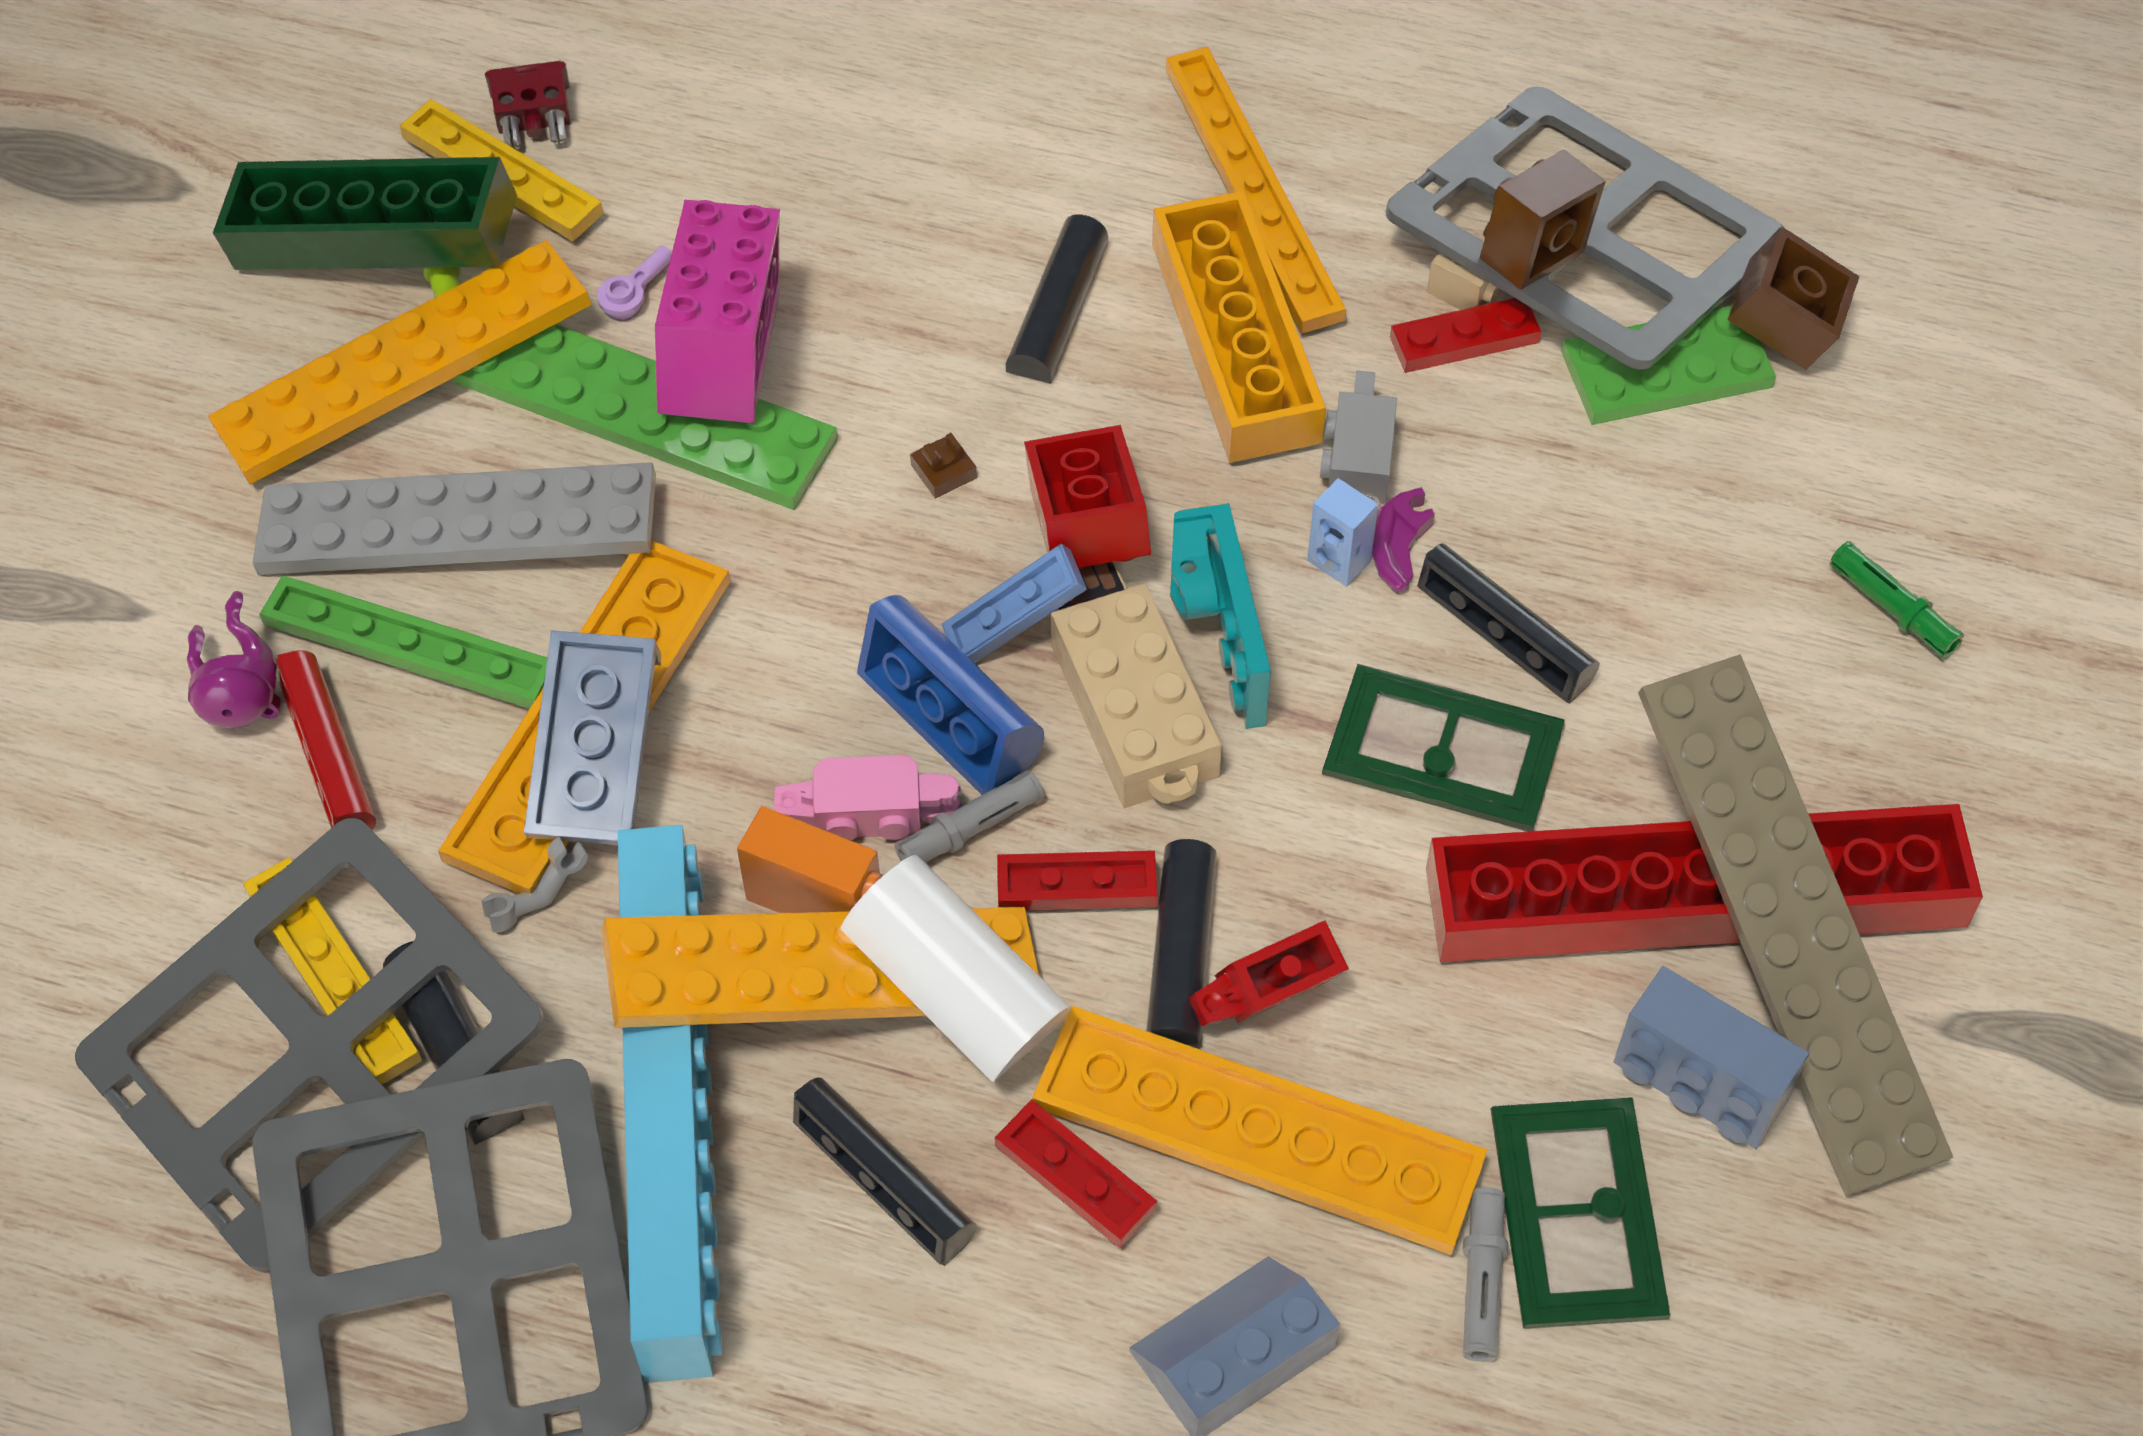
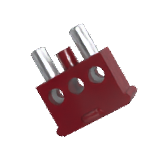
M559 60L498 68L485 72L499 134H504V142L512 147L510 132L513 134L514 146L517 150L521 146L519 131L526 130L528 137L538 138L542 135V128L549 127L551 142L558 144L555 126H558L560 143L562 144L566 141L565 125L571 124L566 91V89L570 88V81L564 61Z

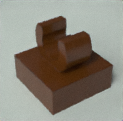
M948 433L945 437L931 444L928 443L923 448L910 453L912 468L935 499L977 479L976 465L952 433Z

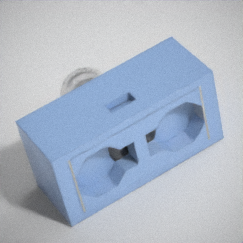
M1337 478L1313 503L1307 561L1347 587L1371 562L1376 519L1379 517L1382 509L1380 500L1371 493H1360Z

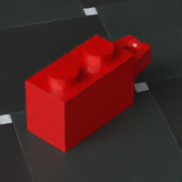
M1326 920L1230 963L1214 975L1216 980L1190 996L1189 1001L1202 1027L1233 1018L1239 1024L1333 980L1347 971L1349 967Z

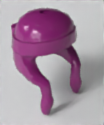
M234 591L227 600L225 611L226 626L240 643L243 655H225L204 663L200 658L205 638L203 627L194 625L188 634L187 664L191 675L188 686V701L194 712L208 724L220 728L234 729L244 727L255 722L260 716L267 719L275 718L279 714L281 701L279 696L274 693L277 678L275 657L271 648L251 627L240 621L243 594L239 591Z

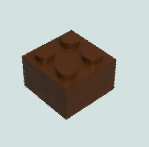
M1564 149L1546 160L1541 159L1537 161L1530 169L1514 178L1509 177L1497 187L1493 196L1495 203L1490 221L1483 232L1485 239L1479 258L1518 289L1522 290L1580 256L1585 251L1606 180Z
M1781 226L1749 259L1727 320L1768 345L1783 357L1807 370L1839 339L1860 276Z

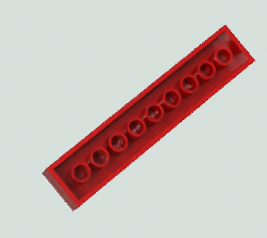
M1960 804L1808 813L1859 935L1966 928L1969 926L1983 895ZM1691 821L1431 838L1426 874L1440 962L1740 942Z

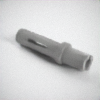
M1026 770L1015 776L1012 780L988 791L949 815L942 812L934 816L931 825L896 842V853L900 861L912 855H918L925 863L948 851L953 854L962 849L963 843L969 838L998 824L1024 807L1043 799V788L1038 778L1033 773L1030 774L1029 770Z
M1477 1188L1473 1191L1469 1236L1463 1239V1254L1468 1257L1463 1357L1477 1362L1493 1361L1497 1356L1502 1259L1508 1255V1241L1503 1238L1505 1193L1494 1188ZM1482 1283L1485 1284L1483 1319L1480 1317Z

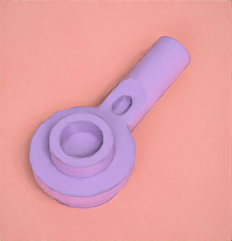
M661 245L629 276L618 275L604 281L597 292L600 308L609 317L616 320H627L634 317L640 311L641 305L645 300L644 290L647 288V284L670 263L672 252L667 247Z

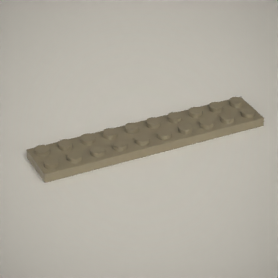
M1741 654L1641 687L1638 695L1778 1034L1809 1052L1798 1082L1845 1196H1850L1954 1158Z

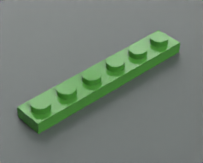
M282 575L259 614L265 626L530 709L544 687L547 657Z

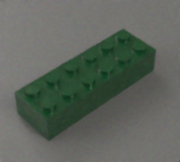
M500 157L238 162L213 234L234 270L496 267L517 199V193Z

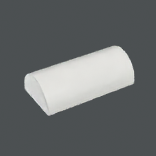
M912 855L904 859L882 876L855 904L840 927V930L993 1083L1060 1026L1071 1011V1007L918 855Z

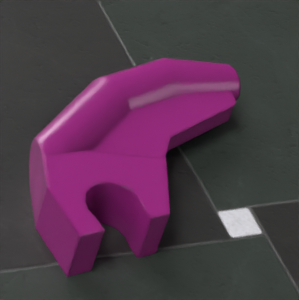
M1422 487L1399 493L1378 511L1372 556L1378 575L1397 593L1407 590L1409 583L1413 579L1409 548L1414 540H1418L1433 526L1435 513L1432 508L1420 512L1412 509L1424 505L1425 492Z

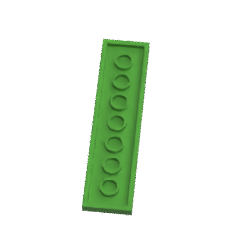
M557 324L453 378L455 384L795 510L838 439L837 427L761 399L758 401L754 423L658 414L655 360Z

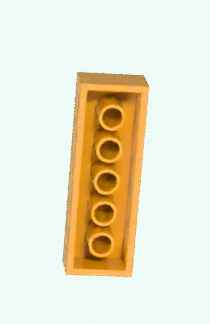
M1239 191L1154 208L1152 246L1229 463L1321 444L1323 442L1326 406L1245 192Z

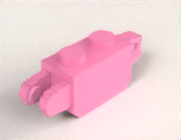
M908 755L824 758L813 768V780L775 787L774 808L777 812L848 840H853L856 837L878 836L896 840L920 831L922 823H932V818L942 812L949 815L961 808L962 802L958 798L961 786L958 785L956 776L952 777L951 774H919L918 763Z

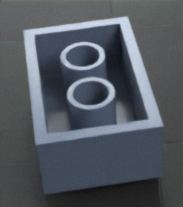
M1662 966L1629 1013L1613 1063L1621 1067L1625 1075L1631 1080L1640 1084H1649L1669 1096L1671 1102L1682 1111L1691 1114L1697 1113L1715 1124L1719 1131L1728 1139L1737 1143H1746L1757 1150L1789 1101L1809 1052L1677 973Z

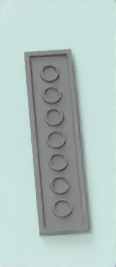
M653 462L265 485L253 565L258 575L650 553L656 472Z

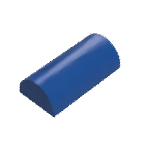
M892 595L870 605L857 674L981 795L1029 770L1043 746V728L905 597Z

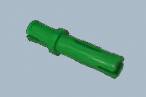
M1851 541L1845 542L1835 551L1829 565L1856 585L1860 591L1877 605H1880L1898 620L1897 626L1906 634L1913 632L1942 659L1949 657L1960 646L1964 633L1938 615L1932 608L1933 603L1926 597L1919 598L1911 593L1885 569L1862 553Z

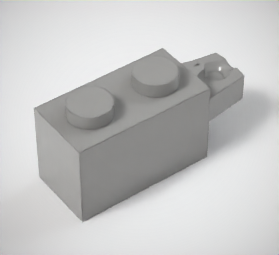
M1356 370L1354 393L1339 391L1337 411L1327 410L1324 439H1332L1334 442L1333 449L1323 448L1320 478H1329L1328 488L1339 478L1374 502L1386 504L1398 397L1373 395L1376 372Z

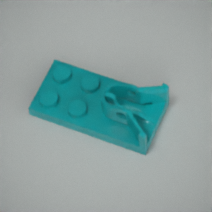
M1230 504L1180 510L1174 514L1170 598L1179 615L1184 620L1219 615L1224 638L1219 639L1221 664L1224 669L1231 668L1234 680L1229 681L1233 711H1242L1246 729L1266 726L1271 670Z

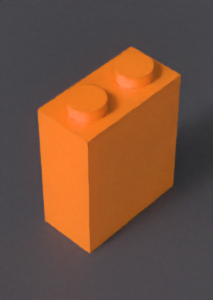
M762 805L737 847L746 900L778 913L851 911L861 897L884 876L880 874L878 852L876 850Z

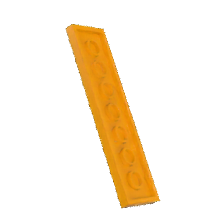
M545 240L500 263L496 267L487 269L472 279L441 293L420 306L400 314L393 320L368 333L356 337L354 340L314 359L289 374L271 381L269 384L237 401L227 404L225 407L208 415V418L245 479L251 485L591 306L592 303L586 289L548 240Z
M651 540L650 553L629 554L579 633L656 640L661 652V666L655 665L649 712L730 584L729 570ZM543 689L438 850L442 862L518 894L523 892L532 894L551 863L547 851L553 840L527 838L524 834ZM562 841L566 847L569 841Z
M1025 907L971 908L1039 975ZM850 911L605 918L601 927L614 1028L926 1015L840 930L843 921Z
M1073 1005L1032 1096V1100L1050 1114L1449 1255L1453 1254L1488 1151L1486 1148Z

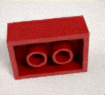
M1121 425L1024 441L1030 490L1047 553L1058 545L1063 544L1071 550L1079 570L1086 566L1114 561L1127 562L1137 557L1151 555L1146 504Z

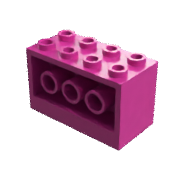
M684 199L655 322L658 414L754 423L779 301L780 209L766 208L758 205L746 206L717 203L709 200Z

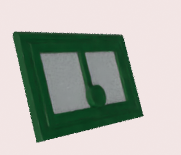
M1357 664L1322 769V774L1522 830L1533 831L1565 719Z
M1633 1097L1491 1107L1502 1191L1505 1193L1504 1205L1523 1328L1669 1320L1671 1315Z

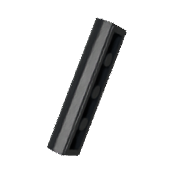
M1075 214L1065 220L1007 358V373L1052 383L1108 245V232L1104 225L1095 218Z
M1441 543L1426 553L1417 584L1422 591L1565 702L1570 704L1588 687L1599 669V661L1446 544Z
M1179 839L1168 843L1164 848L1146 1031L1199 1049L1201 1024L1190 1004L1189 997L1205 987L1217 853L1214 847L1206 842L1195 839Z
M414 941L405 943L393 950L384 960L383 968ZM446 970L439 972L402 1005L435 1070L441 1067L479 1033ZM519 1110L476 1119L469 1123L467 1131L476 1145L525 1120L522 1111Z
M817 1077L794 1092L793 1123L935 1261L945 1266L966 1247L976 1231V1224L823 1078Z

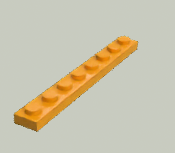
M1209 47L1167 57L1166 71L1228 192H1245L1287 306L1301 334L1344 322L1346 308Z

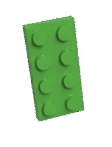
M1732 306L1714 309L1657 363L1644 370L1628 367L1580 337L1563 340L1561 348L1562 356L1591 425L1773 388L1776 375L1760 340L1727 320ZM1646 323L1629 326L1626 328L1630 330H1639Z

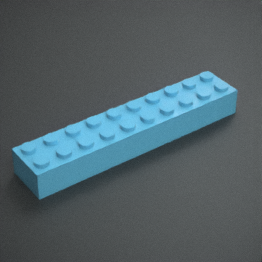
M683 825L617 830L620 917L700 915V902H704L702 872L698 870L696 844H686ZM709 1024L623 1028L630 1338L644 1383L713 1377L712 1357L722 1356L721 1323L717 1321L715 1302H720V1279L718 1267H715L713 1253V1249L718 1248V1229L716 1215L712 1214L711 1197L716 1196L714 1163H710L709 1145H714L712 1113L708 1112L707 1095H712L710 1063L706 1062L705 1046L710 1045Z

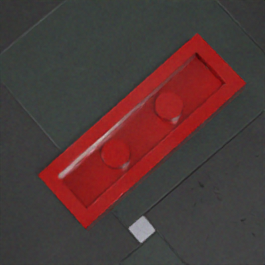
M1516 298L1391 325L1390 339L1404 373L1537 344L1540 342L1542 331L1531 307Z
M1155 850L997 854L998 908L1025 907V910L1157 907Z
M1032 1099L995 1136L996 1148L1120 1249L1157 1210V1200Z

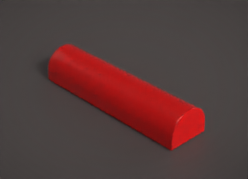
M305 650L279 654L278 659H276L279 685L330 827L332 828L344 819L357 818L373 830L376 826V818L316 656Z

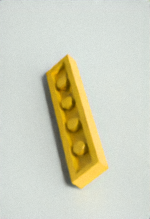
M431 98L399 125L402 137L435 158L500 157L517 193L515 207L572 242L604 214L602 201Z
M288 857L242 883L249 898L292 862L291 858ZM315 895L310 897L271 931L326 1016L334 1012L370 980ZM393 1013L355 1047V1056L381 1085L422 1061L418 1050Z

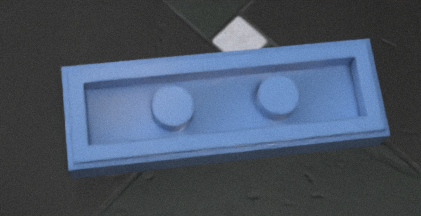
M1060 544L941 625L946 637L971 661L977 663L1087 590L1071 550Z

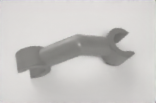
M560 837L551 842L547 851L551 863L532 894L523 892L510 896L505 893H494L481 901L484 917L490 918L492 932L506 931L515 925L518 916L541 909L553 902L567 876L580 871L587 862V853L580 841L576 843L573 851L565 856L567 850Z

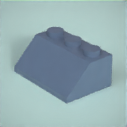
M1268 1256L1132 1345L1129 1352L1191 1436H1207L1336 1348L1340 1323L1305 1278Z

